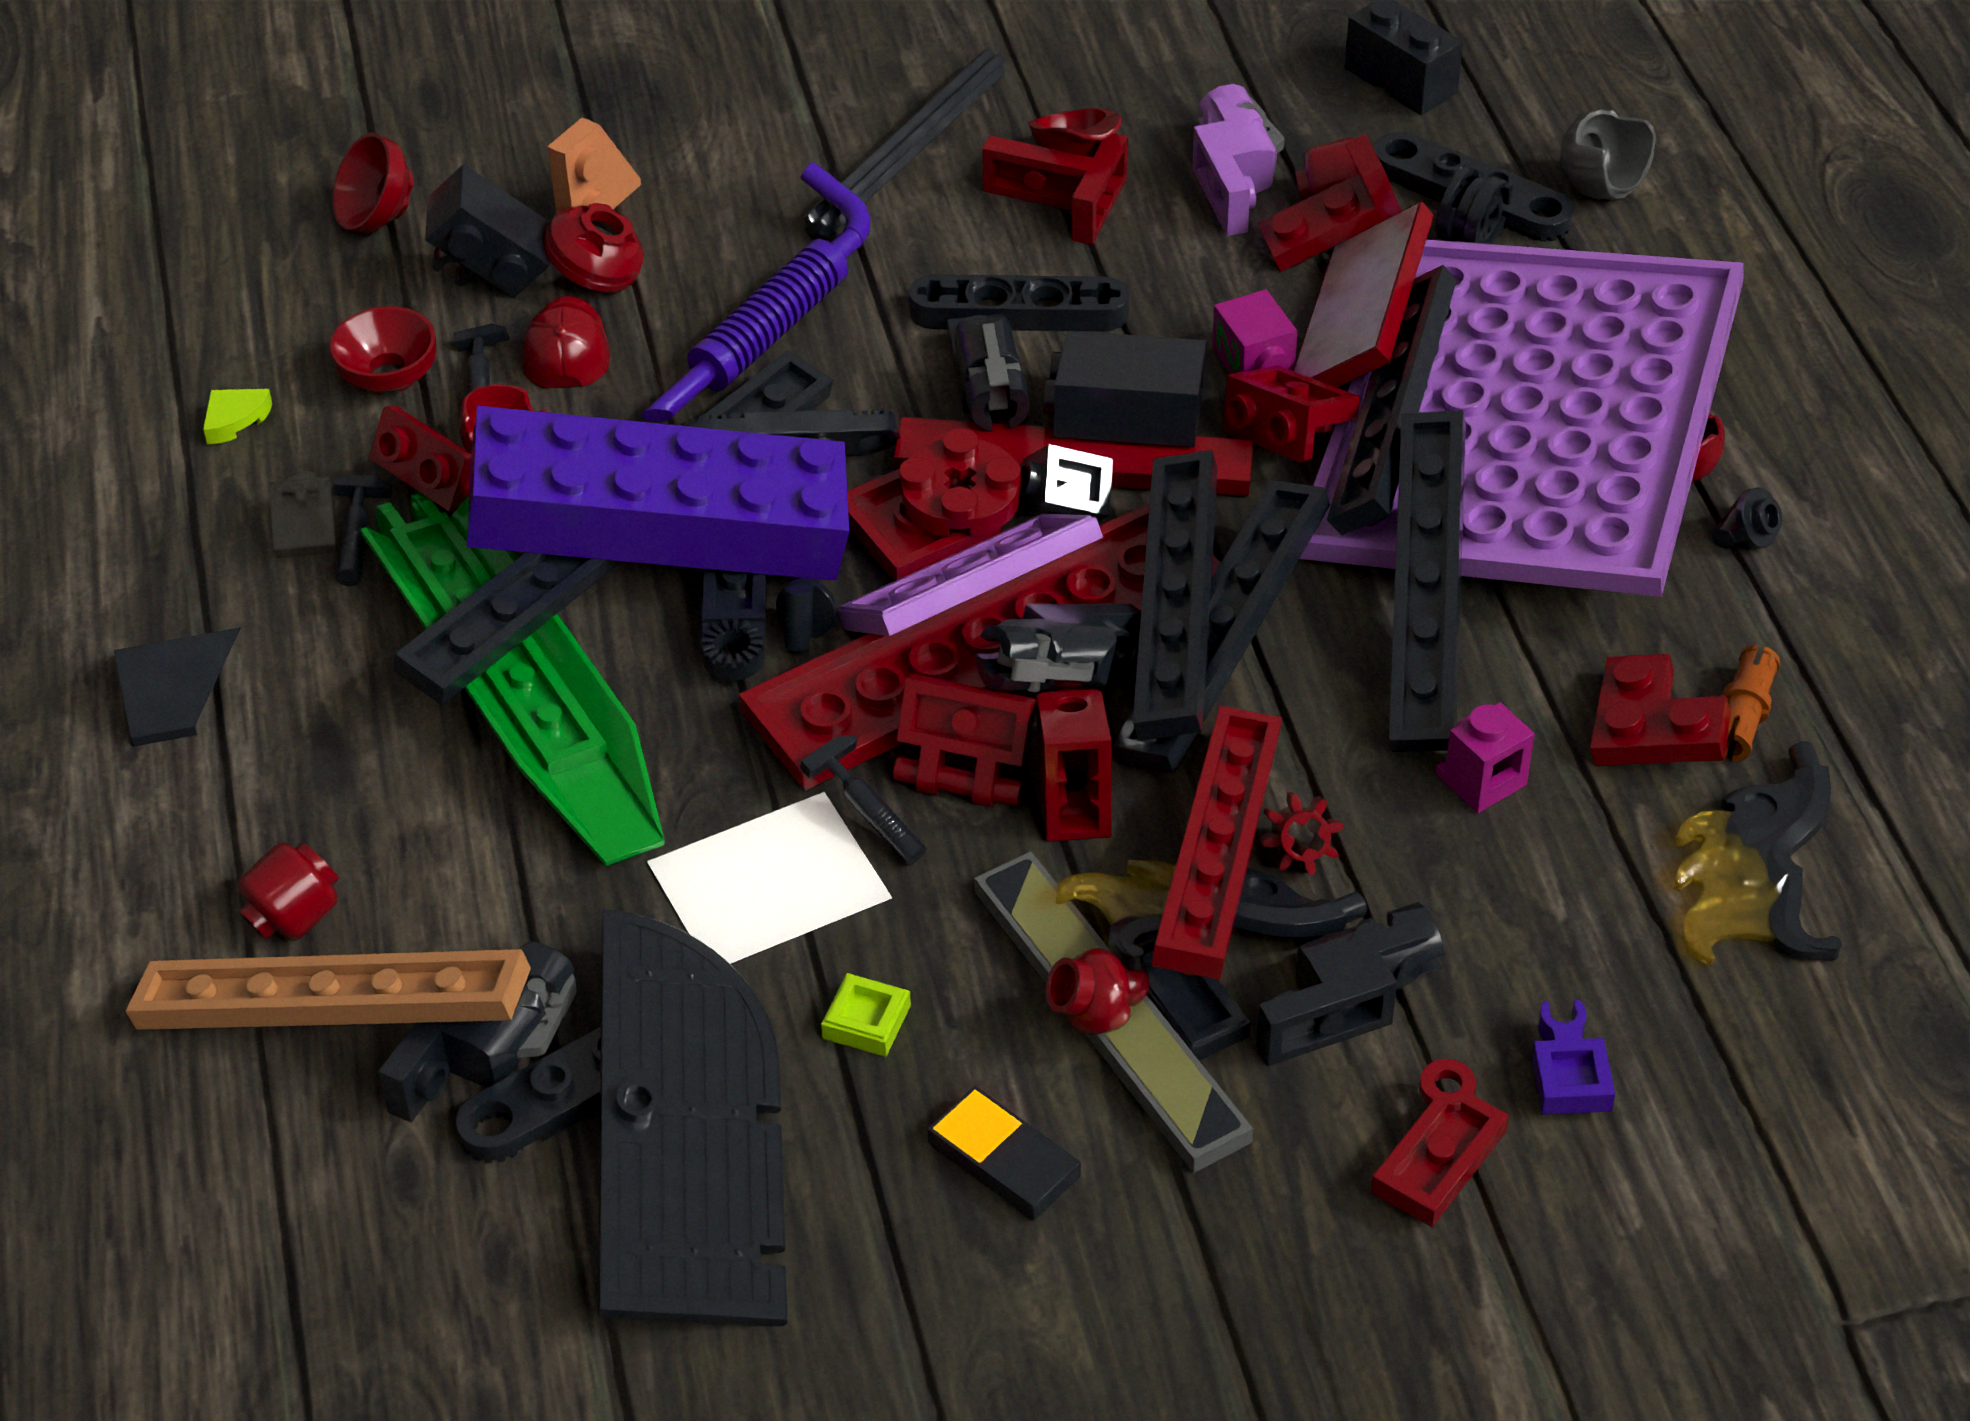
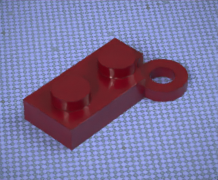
M1439 1059L1431 1062L1423 1069L1420 1076L1419 1091L1422 1099L1429 1106L1372 1178V1194L1433 1228L1507 1132L1509 1120L1508 1114L1475 1096V1075L1468 1066L1454 1059ZM1447 1078L1455 1080L1461 1088L1455 1092L1446 1093L1439 1090L1435 1083L1440 1079Z

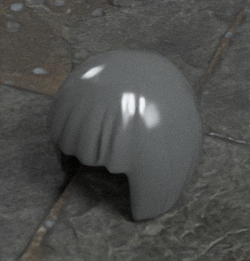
M1596 109L1577 117L1564 132L1560 147V163L1567 181L1583 196L1602 201L1625 198L1638 186L1650 169L1656 143L1654 127L1647 120L1619 116L1613 110Z

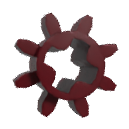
M1292 791L1287 792L1286 801L1288 807L1282 809L1279 813L1272 809H1264L1263 813L1265 816L1273 821L1271 833L1258 838V841L1264 847L1271 848L1277 846L1281 849L1276 857L1275 866L1282 871L1290 866L1293 859L1300 861L1302 869L1307 874L1314 875V860L1320 858L1323 854L1336 859L1339 856L1338 852L1330 846L1331 833L1340 831L1344 826L1338 820H1324L1321 817L1326 809L1327 801L1320 796L1314 798L1309 807L1306 808L1302 806L1297 794ZM1293 822L1300 825H1305L1308 822L1307 828L1310 832L1314 833L1313 839L1308 845L1300 841L1294 844L1295 839L1287 833L1289 826Z

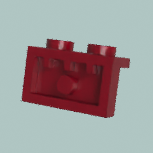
M1278 365L1229 374L1226 380L1222 429L1225 433L1240 439L1254 440L1253 444L1299 463L1306 462L1312 459L1315 432H1328L1332 430L1333 424L1357 420L1360 396Z
M385 406L382 410L368 458L447 511H457L460 504L469 496L471 454L398 406Z

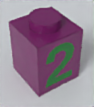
M1267 289L1214 305L1212 349L1230 374L1277 365L1293 371L1296 360L1297 329Z

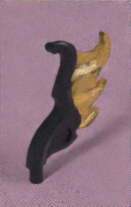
M1801 741L1789 748L1788 754L1794 768L1792 778L1782 783L1745 786L1732 791L1722 797L1721 807L1723 811L1700 812L1689 817L1681 824L1675 845L1682 847L1693 839L1703 844L1699 851L1685 859L1675 877V891H1680L1688 884L1694 883L1702 889L1703 893L1699 902L1686 914L1682 927V940L1687 951L1693 957L1709 966H1712L1715 961V955L1711 947L1720 940L1735 937L1774 943L1782 952L1798 959L1833 961L1839 957L1842 942L1838 937L1814 938L1808 935L1801 926L1799 915L1802 899L1803 868L1795 864L1790 857L1819 832L1827 817L1830 804L1831 783L1829 766H1822L1811 742Z
M1128 860L1127 873L1136 877H1116L1103 873L1072 875L1062 880L1058 885L1056 903L1060 905L1075 898L1090 902L1101 909L1111 925L1108 937L1109 949L1120 959L1126 969L1139 971L1142 968L1144 951L1136 945L1157 939L1176 866L1154 860ZM1249 868L1246 872L1233 927L1279 937L1321 936L1342 931L1345 929V924L1364 917L1367 912V905L1362 895L1357 892H1352L1332 901L1325 899L1314 901L1299 895L1280 879L1265 872Z

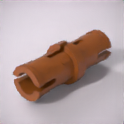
M1759 645L1747 646L1742 650L1733 682L1727 684L1722 691L1721 696L1727 697L1731 712L1724 760L1727 758L1733 741H1736L1737 745L1732 762H1740L1747 759L1752 750V742L1758 724L1765 721L1769 715L1772 703L1769 692L1781 662L1777 653L1766 646L1758 665H1755L1754 661Z

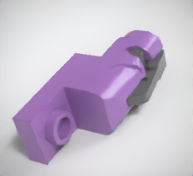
M1236 84L1219 86L1208 92L1198 105L1203 117L1198 118L1201 125L1194 126L1192 167L1227 236L1248 232L1249 209L1255 208L1256 193L1272 186L1277 154L1283 150L1285 140L1283 135L1265 116V112L1249 97L1245 88Z

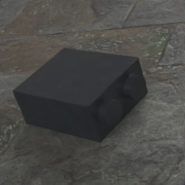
M1067 331L1063 351L1052 352L1050 379H1046L1044 390V414L1054 415L1053 437L1195 447L1203 397L1206 340Z

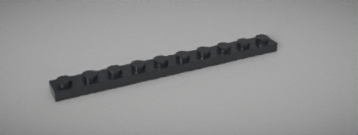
M787 350L707 412L705 419L708 420L710 414L715 413L717 416L726 414V417L730 415L733 418H739L745 412L812 411L830 397L834 380ZM525 553L395 653L393 671L442 706L623 561Z

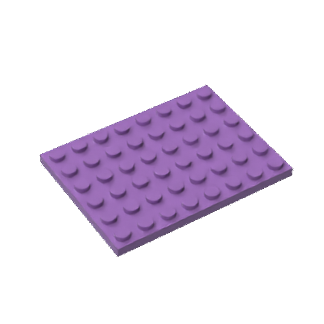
M1426 240L1415 278L1444 265L1457 280L1449 306L1450 310L1440 337L1439 349L1434 358L1428 379V387L1424 393L1419 412L1463 410L1466 432L1461 576L1662 597L1744 281V263ZM1371 372L1351 381L1348 389L1349 393L1360 396L1359 412ZM1357 420L1335 425L1313 485L1325 487L1330 507ZM1399 484L1390 515L1377 525L1371 527L1365 525L1341 536L1327 521L1329 507L1299 559L1396 569Z

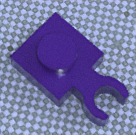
M1574 1000L1571 1014L1572 1021L1563 1023L1556 1021L1551 1016L1549 1001H1544L1541 1004L1538 1021V1032L1543 1041H1534L1531 1057L1542 1115L1612 1111L1615 1090L1604 1038L1583 1039L1586 1023L1585 1006L1580 1000Z

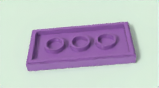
M1040 514L839 606L840 609L837 610L844 630L891 636L1103 538L1096 517H1091V515Z

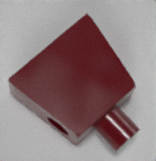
M1061 688L1054 692H1043L1037 696L1038 768L1047 842L1112 837L1111 736L1102 692L1096 689L1076 690L1073 688ZM1076 771L1082 773L1087 778V785L1078 791H1067L1065 788V782H1067L1066 772Z

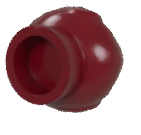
M1100 948L1089 949L1081 952L1074 959L1062 958L1053 965L1046 982V999L1054 1012L1065 1014L1069 1024L1083 1034L1097 1035L1113 1032L1122 1028L1128 1022L1131 1016L1130 1007L1137 1005L1146 997L1149 990V977L1143 967L1139 971L1126 969L1120 959L1107 950Z

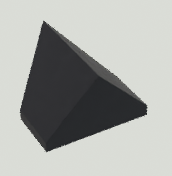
M241 627L114 650L133 747L197 735L196 723Z

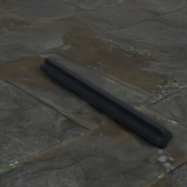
M990 49L983 50L840 183L855 193L865 204L1004 74L1005 70L1002 64L1005 60L1000 53L995 55ZM822 198L804 215L806 223L804 230L809 236L814 235L817 239L827 240L846 222V219L840 213V210L825 198Z

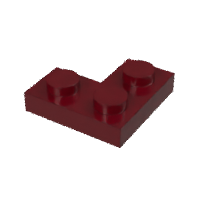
M1670 654L1607 657L1590 746L1595 766L1723 761L1731 716L1727 697L1670 698L1674 677V668Z

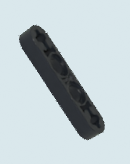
M933 274L916 279L908 290L911 319L915 324L928 329H947V319L1003 313L1004 317L1008 318L1012 330L1104 332L1122 327L1127 322L1129 316L1128 287L1122 281L1111 277ZM991 298L1004 302L999 306L990 307L978 304L983 299ZM1045 299L1060 302L1059 305L1054 307H1041L1034 303Z

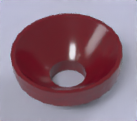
M374 132L366 133L359 137L345 153L335 177L332 200L334 215L341 227L353 232L372 233L387 225L394 218H399L407 209L414 181L403 152L396 142Z
M607 204L576 205L561 210L551 220L543 237L544 250L550 262L559 272L580 286L602 292H618L631 286L641 271L644 252L630 220L616 213ZM595 226L604 229L613 236L602 233Z
M396 306L376 307L356 313L344 320L335 329L331 337L330 352L336 371L348 383L380 395L391 391L402 392L411 387L431 368L436 358V336L433 325L426 317L416 311ZM387 364H397L404 367L387 373H373L378 367Z

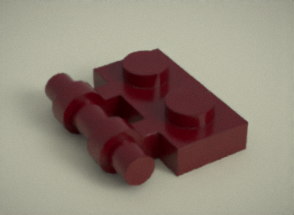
M916 674L910 675L905 681L897 741L921 746L920 758L918 760L898 756L894 766L893 780L916 785V791L919 793L937 796L941 790L972 797L973 804L992 808L995 802L1019 806L1023 797L1024 781L1001 777L1000 767L1001 763L1022 767L1027 762L1037 699ZM945 751L976 757V770L971 771L946 766L944 759Z

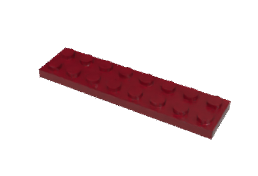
M1150 502L1100 525L1103 538L896 634L891 636L866 634L740 693L741 713L804 791L835 777L827 768L810 780L800 769L801 760L837 736H856L858 738L856 748L838 760L847 770L903 744L904 742L897 741L906 678L916 674L989 689L984 685L979 676L976 653L999 652L1001 644L999 641H986L980 634L989 625H998L1010 619H1023L1026 604H1133L1141 610ZM1214 555L1212 557L1211 579L1221 564Z

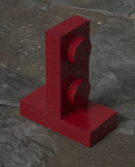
M1115 133L1103 140L1094 157L989 136L982 148L983 192L1072 211V241L1093 245L1127 180L1128 136Z
M1366 133L1345 143L1358 174L1258 222V226L1280 272L1330 249L1402 211L1385 170Z

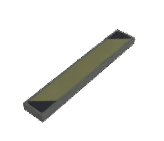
M1031 851L974 878L975 894L1045 984L1053 965L1062 958L1074 959L1085 950L1097 948L1111 952ZM1147 995L1143 1001L1130 1007L1131 1016L1122 1028L1097 1035L1085 1034L1193 1173L1252 1143L1253 1127Z

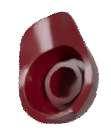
M1096 107L1045 115L1029 121L1028 125L1037 146L1094 157L1101 142L1118 131L1122 118L1120 114L1114 113L1111 110Z
M564 296L548 303L532 320L526 330L522 354L523 372L528 380L539 387H583L600 379L608 370L610 350L602 321L592 306L577 297Z

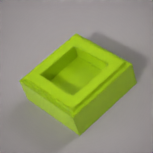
M846 973L821 1023L822 1039L886 1057L911 1006L910 991Z

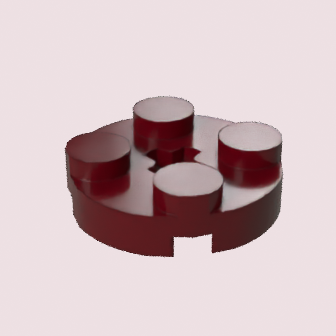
M964 428L950 430L944 435L943 440H937L919 448L900 466V489L904 512L915 525L929 533L950 537V528L958 530L970 528V537L985 535L1005 525L1017 511L1021 489V468L1019 463L998 445L980 440L978 435L972 430ZM958 483H964L971 485V488L969 489L966 487L958 486L950 489V486Z

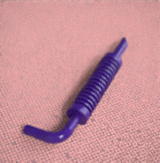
M815 162L810 163L806 167L800 179L840 210V213L847 222L844 231L831 243L822 239L812 240L801 252L784 265L781 270L764 283L760 289L755 291L732 314L715 327L711 333L696 344L687 356L690 370L641 414L644 420L652 422L669 420L705 387L715 391L727 388L743 371L753 364L847 277L848 266L846 259L863 245L870 234L871 218L864 202L855 193L851 192Z

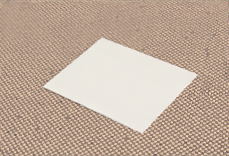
M825 792L647 861L688 933L712 948L730 964L892 899V896Z

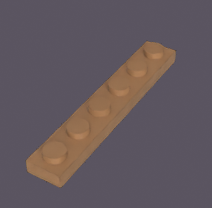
M522 949L150 961L126 1009V1013L136 1030L504 1021L512 1019L531 968Z

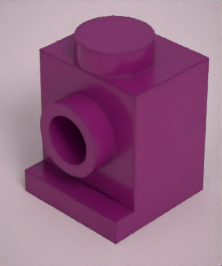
M1501 702L1496 705L1486 704L1473 709L1469 716L1463 718L1450 730L1447 760L1436 766V775L1478 814L1527 785L1535 733ZM1493 769H1494L1498 774L1492 776Z

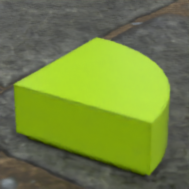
M269 389L211 390L203 429L207 445L232 441L237 438V431L244 429L256 420L258 424L265 420L272 407Z

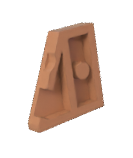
M583 117L547 146L556 213L568 207L590 205L592 203L607 204L614 209L641 185L640 177L599 124Z

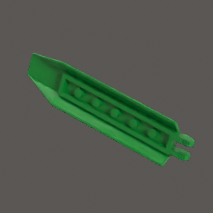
M422 493L411 495L410 510L415 522L408 524L405 523L391 503L376 506L375 515L377 526L382 534L367 527L361 529L362 536L425 630L518 559L513 551L466 547L469 496L464 499L457 511H454L449 517L446 512L441 513L434 502ZM558 614L464 687L517 768L605 866L665 845L636 724Z

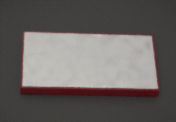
M1422 201L1334 246L1293 369L1294 372L1338 388L1390 363L1434 215Z

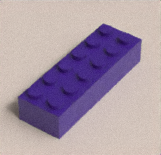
M477 406L470 457L466 547L837 581L849 534L845 442Z

